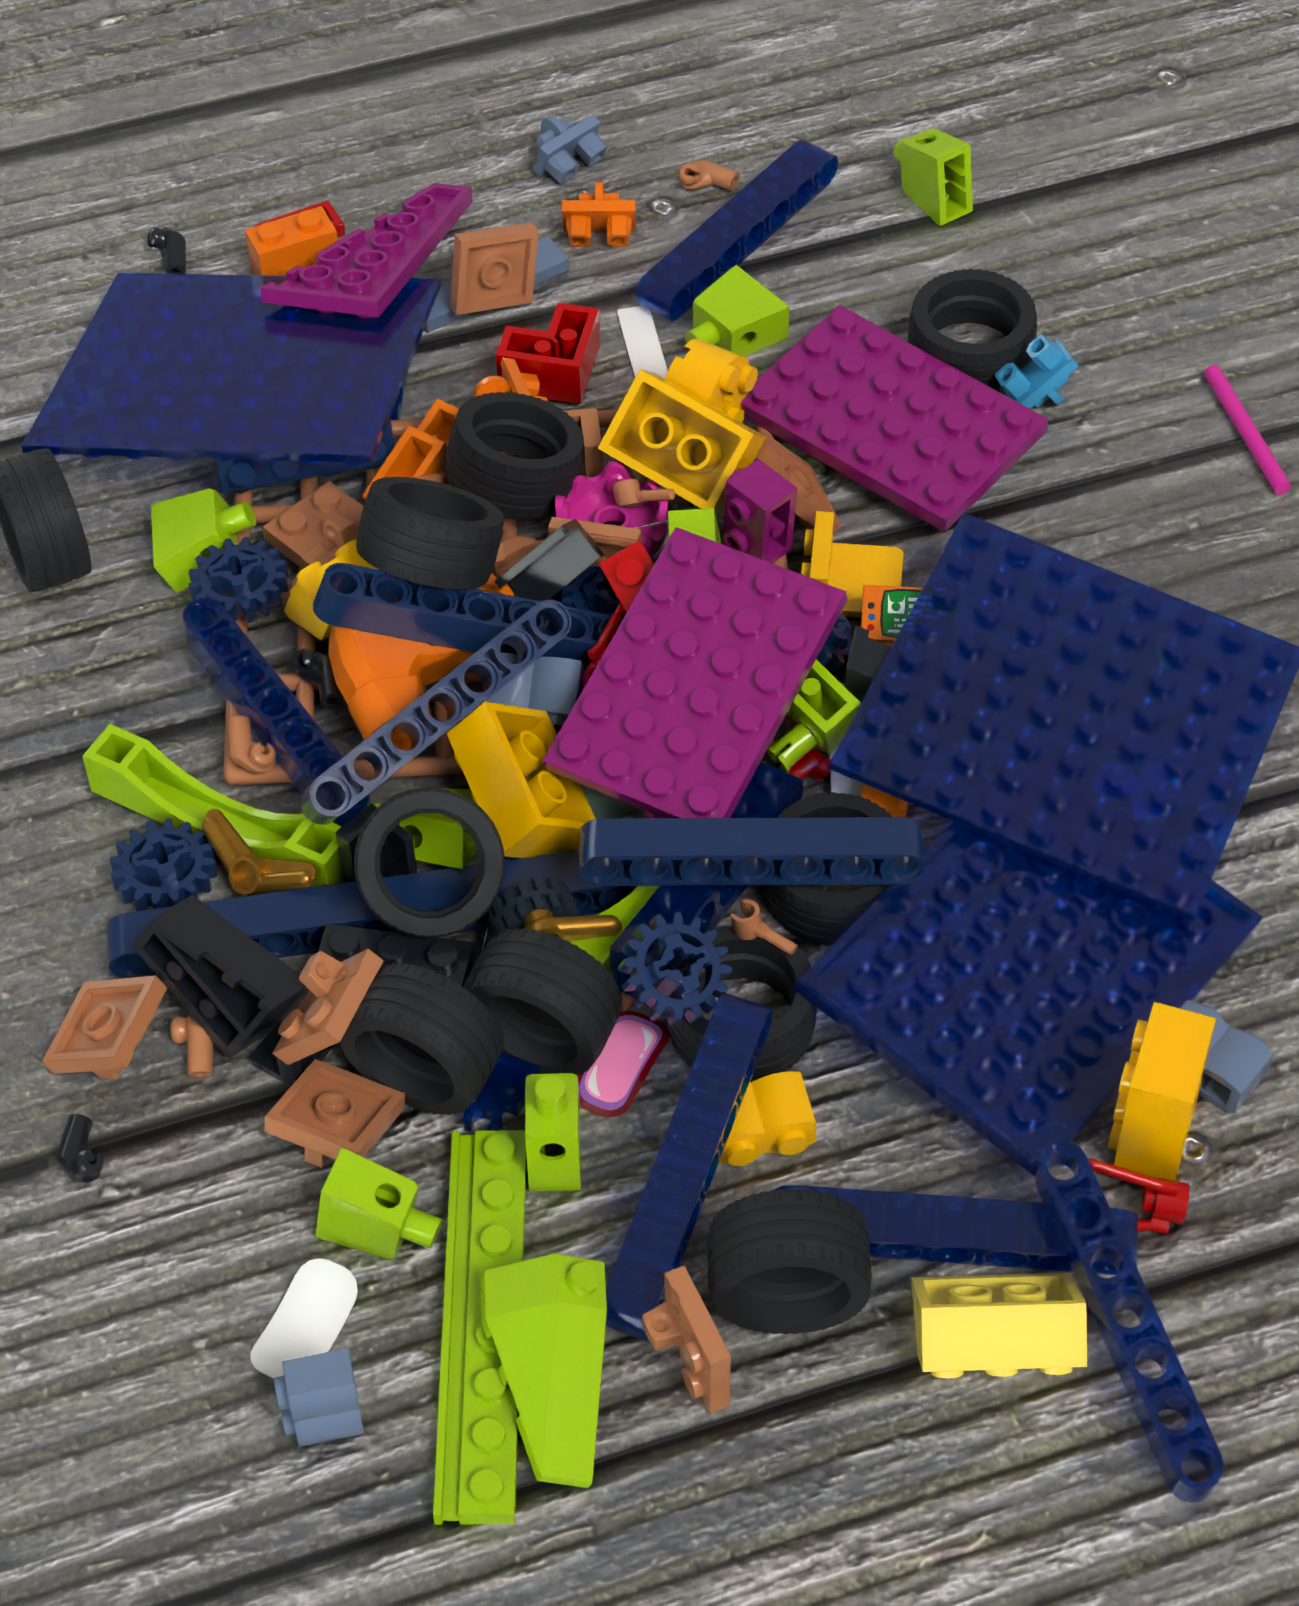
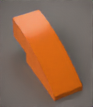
M437 398L418 428L410 425L407 427L363 493L362 498L366 499L371 484L380 478H412L445 472L446 453L451 428L459 408Z

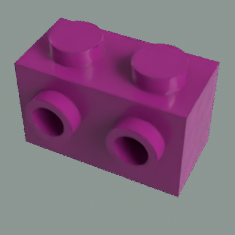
M757 459L744 469L736 470L726 481L722 543L730 548L774 563L792 550L797 487L760 459Z

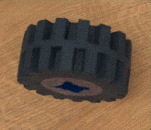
M541 876L533 877L532 881L528 883L523 879L516 882L517 887L513 889L508 886L502 890L503 896H497L492 904L493 906L486 912L488 916L486 919L493 937L509 929H523L525 927V916L538 909L549 910L553 917L580 916L569 888L562 880L557 882L555 877L550 876L545 881L542 880Z

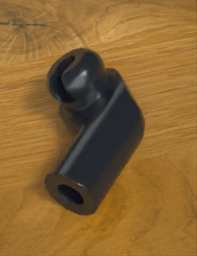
M152 227L147 236L148 247L154 250L160 249V252L166 255L167 274L172 276L184 275L186 273L185 238L182 234L169 227H164L163 229Z
M308 648L298 650L292 658V666L298 672V675L319 687L322 706L327 708L340 706L344 701L343 695L336 685L329 657L313 652Z
M71 1114L67 1119L56 1158L72 1179L83 1183L92 1182L99 1177L104 1166L102 1155L98 1153L95 1156L91 1149L86 1146L93 1122L84 1115Z

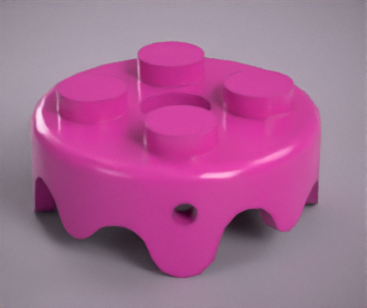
M612 461L597 476H576L572 482L573 486L567 499L565 496L556 495L555 511L556 517L602 524L605 522L622 523L621 526L637 528L667 521L668 500L648 501L636 508L617 505L612 485L616 482L633 478L625 464L620 461ZM649 480L646 484L639 483L640 491L660 489L653 480ZM668 523L641 529L642 544L650 557L656 554L665 542Z

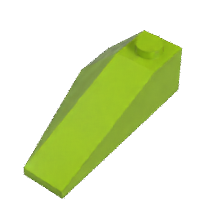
M554 1253L484 1270L480 1275L481 1323L487 1340L493 1339L502 1364L498 1372L503 1386H510L519 1412L516 1423L536 1480L589 1488L593 1481L607 1315L605 1262Z

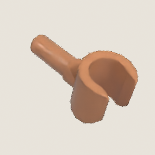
M637 479L622 480L612 485L615 501L619 506L636 508L643 505L644 502L674 500L675 498L673 489L640 491Z
M745 899L740 902L742 913L746 918H739L735 914H730L733 930L739 939L752 940L759 937L791 956L795 953L798 945L762 922L760 907L755 901Z

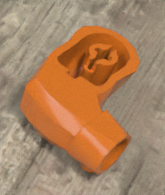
M492 573L487 584L475 588L515 596L508 585L500 589L494 582L498 578ZM337 626L331 627L329 635V659L336 685L347 702L348 711L364 740L426 692L425 685L438 681L448 675L474 654V652ZM428 702V712L431 715L430 706ZM392 730L391 741L394 746L403 751L410 750L411 740L404 731Z

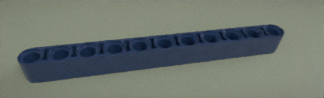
M579 851L506 860L504 877L497 896L502 897V890L508 886L512 889L517 887L516 882L523 879L528 883L532 881L533 877L541 876L543 881L548 876L555 877L557 882L562 880L569 888L580 916L598 914L611 908L628 896L637 886H599L585 882L579 874ZM478 864L465 866L463 869L448 868L383 877L387 890L400 903L418 911H439L458 903L471 890L478 873ZM356 881L203 902L277 958L318 953L326 923L401 933L387 926L369 909L360 894ZM172 907L123 913L109 920L107 923L109 969L112 974L122 978L156 975L132 945L151 920ZM487 913L474 924L457 933L484 930L487 927L490 929L486 919L488 917Z

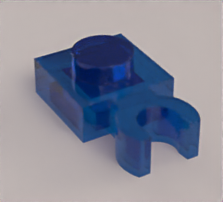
M501 1052L494 1070L479 1095L474 1099L476 1101L471 1103L464 1111V1130L470 1132L474 1124L481 1119L491 1121L487 1131L503 1130V1113L507 1112L518 1117L525 1105L526 1076L540 1074L539 1066Z

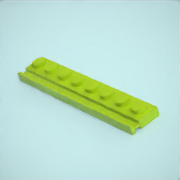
M525 1130L475 1131V1135H460V1131H452L433 1504L435 1525H443V1521H459L460 1525L515 1524L518 1458V1426L516 1418L519 1416V1412L510 1386H503L498 1369L502 1364L493 1339L487 1340L481 1323L480 1275L487 1269L524 1261L527 1176Z

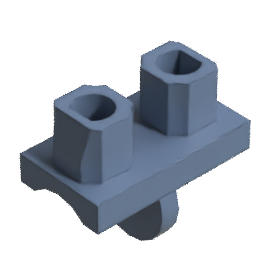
M594 114L574 126L569 119L562 122L555 116H548L543 119L540 126L542 134L536 138L540 146L538 150L540 159L538 163L533 165L532 170L539 178L549 173L563 185L578 172L580 165L573 159L576 155H579L591 167L600 162L607 150V146L597 134L601 122Z

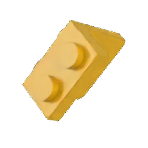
M816 511L814 529H806L804 556H812L811 563L802 562L801 574L846 591L848 601L840 615L861 618L863 585L901 587L904 553L898 547L833 543L834 512Z

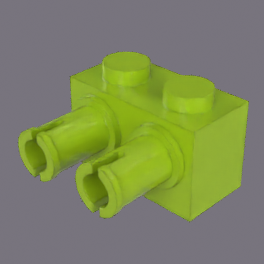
M816 659L786 714L797 725L766 751L776 765L779 762L781 763L779 768L786 773L815 746L822 747L830 755L864 725L861 702Z

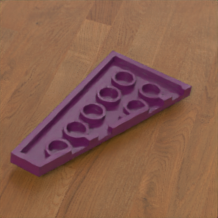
M433 183L403 201V210L393 215L383 213L375 218V227L365 232V230L359 228L317 253V262L305 268L295 266L286 272V281L279 285L269 282L260 287L262 303L316 309L325 314L335 312L356 314L358 317L366 319L379 317L473 202L471 187Z

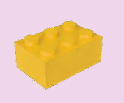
M640 369L598 449L661 486L673 489L675 494L699 508H714L716 515H724L726 481L736 470L744 469L753 463L766 436L656 373Z
M484 702L446 733L454 750V759L462 769L472 791L473 802L487 813L498 830L505 857L528 858L577 851L579 849L580 828L585 823L596 818L579 783L545 769L543 759L557 736L547 711Z
M1154 1002L1148 1022L1138 1019L1130 1050L1132 1051L1129 1062L1125 1063L1120 1081L1119 1096L1113 1116L1114 1123L1107 1148L1117 1151L1114 1165L1153 1178L1176 1181L1197 1103L1216 1018Z

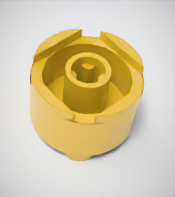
M700 339L690 340L684 346L689 348L690 351L684 359L678 356L675 357L665 379L743 423L744 410L741 409L740 403L747 393L753 389L757 381V368L750 366L748 359L742 355Z

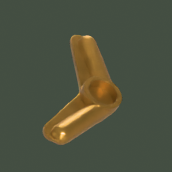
M210 809L202 821V829L226 868L230 884L237 893L249 895L310 888L313 885L317 876V868L313 863L259 858L220 810Z
M538 909L525 916V927L523 929L542 931L556 937L558 936L565 941H575L616 935L623 927L618 917L614 915L553 917L549 910Z

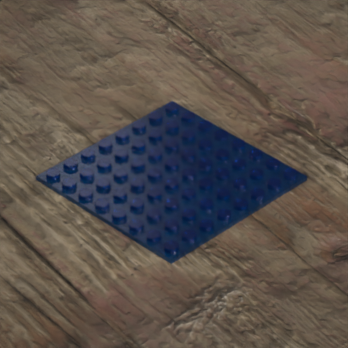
M118 273L21 445L22 452L30 453L33 450L49 448L54 456L60 454L83 455L87 458L126 456L130 459H141L144 457H169L172 460L210 458L219 462L232 459L257 460L262 463H270L276 460L300 461L304 464L344 462L348 465L372 463L441 287L440 279L410 278L379 317L366 319L360 318L356 314L340 312L325 314L316 309L262 303L260 287L269 282L279 285L287 280V276Z
M963 512L833 755L828 769L1194 921L1299 669V646Z

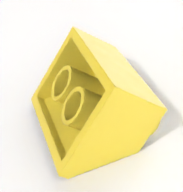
M1071 1272L911 1277L917 1355L923 1372H931L933 1376L938 1378H957L962 1376L964 1371L985 1370L991 1376L1007 1377L1017 1374L1018 1369L1040 1368V1371L1045 1374L1064 1375L1071 1373L1073 1367H1087L1086 1301Z

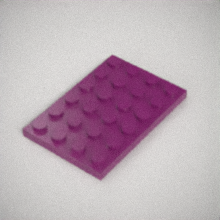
M841 305L835 308L757 379L753 389L747 393L740 403L746 419L943 532H946L1047 432L1049 421L1044 416Z
M675 527L544 757L543 764L545 769L662 818H730L848 601L846 591Z

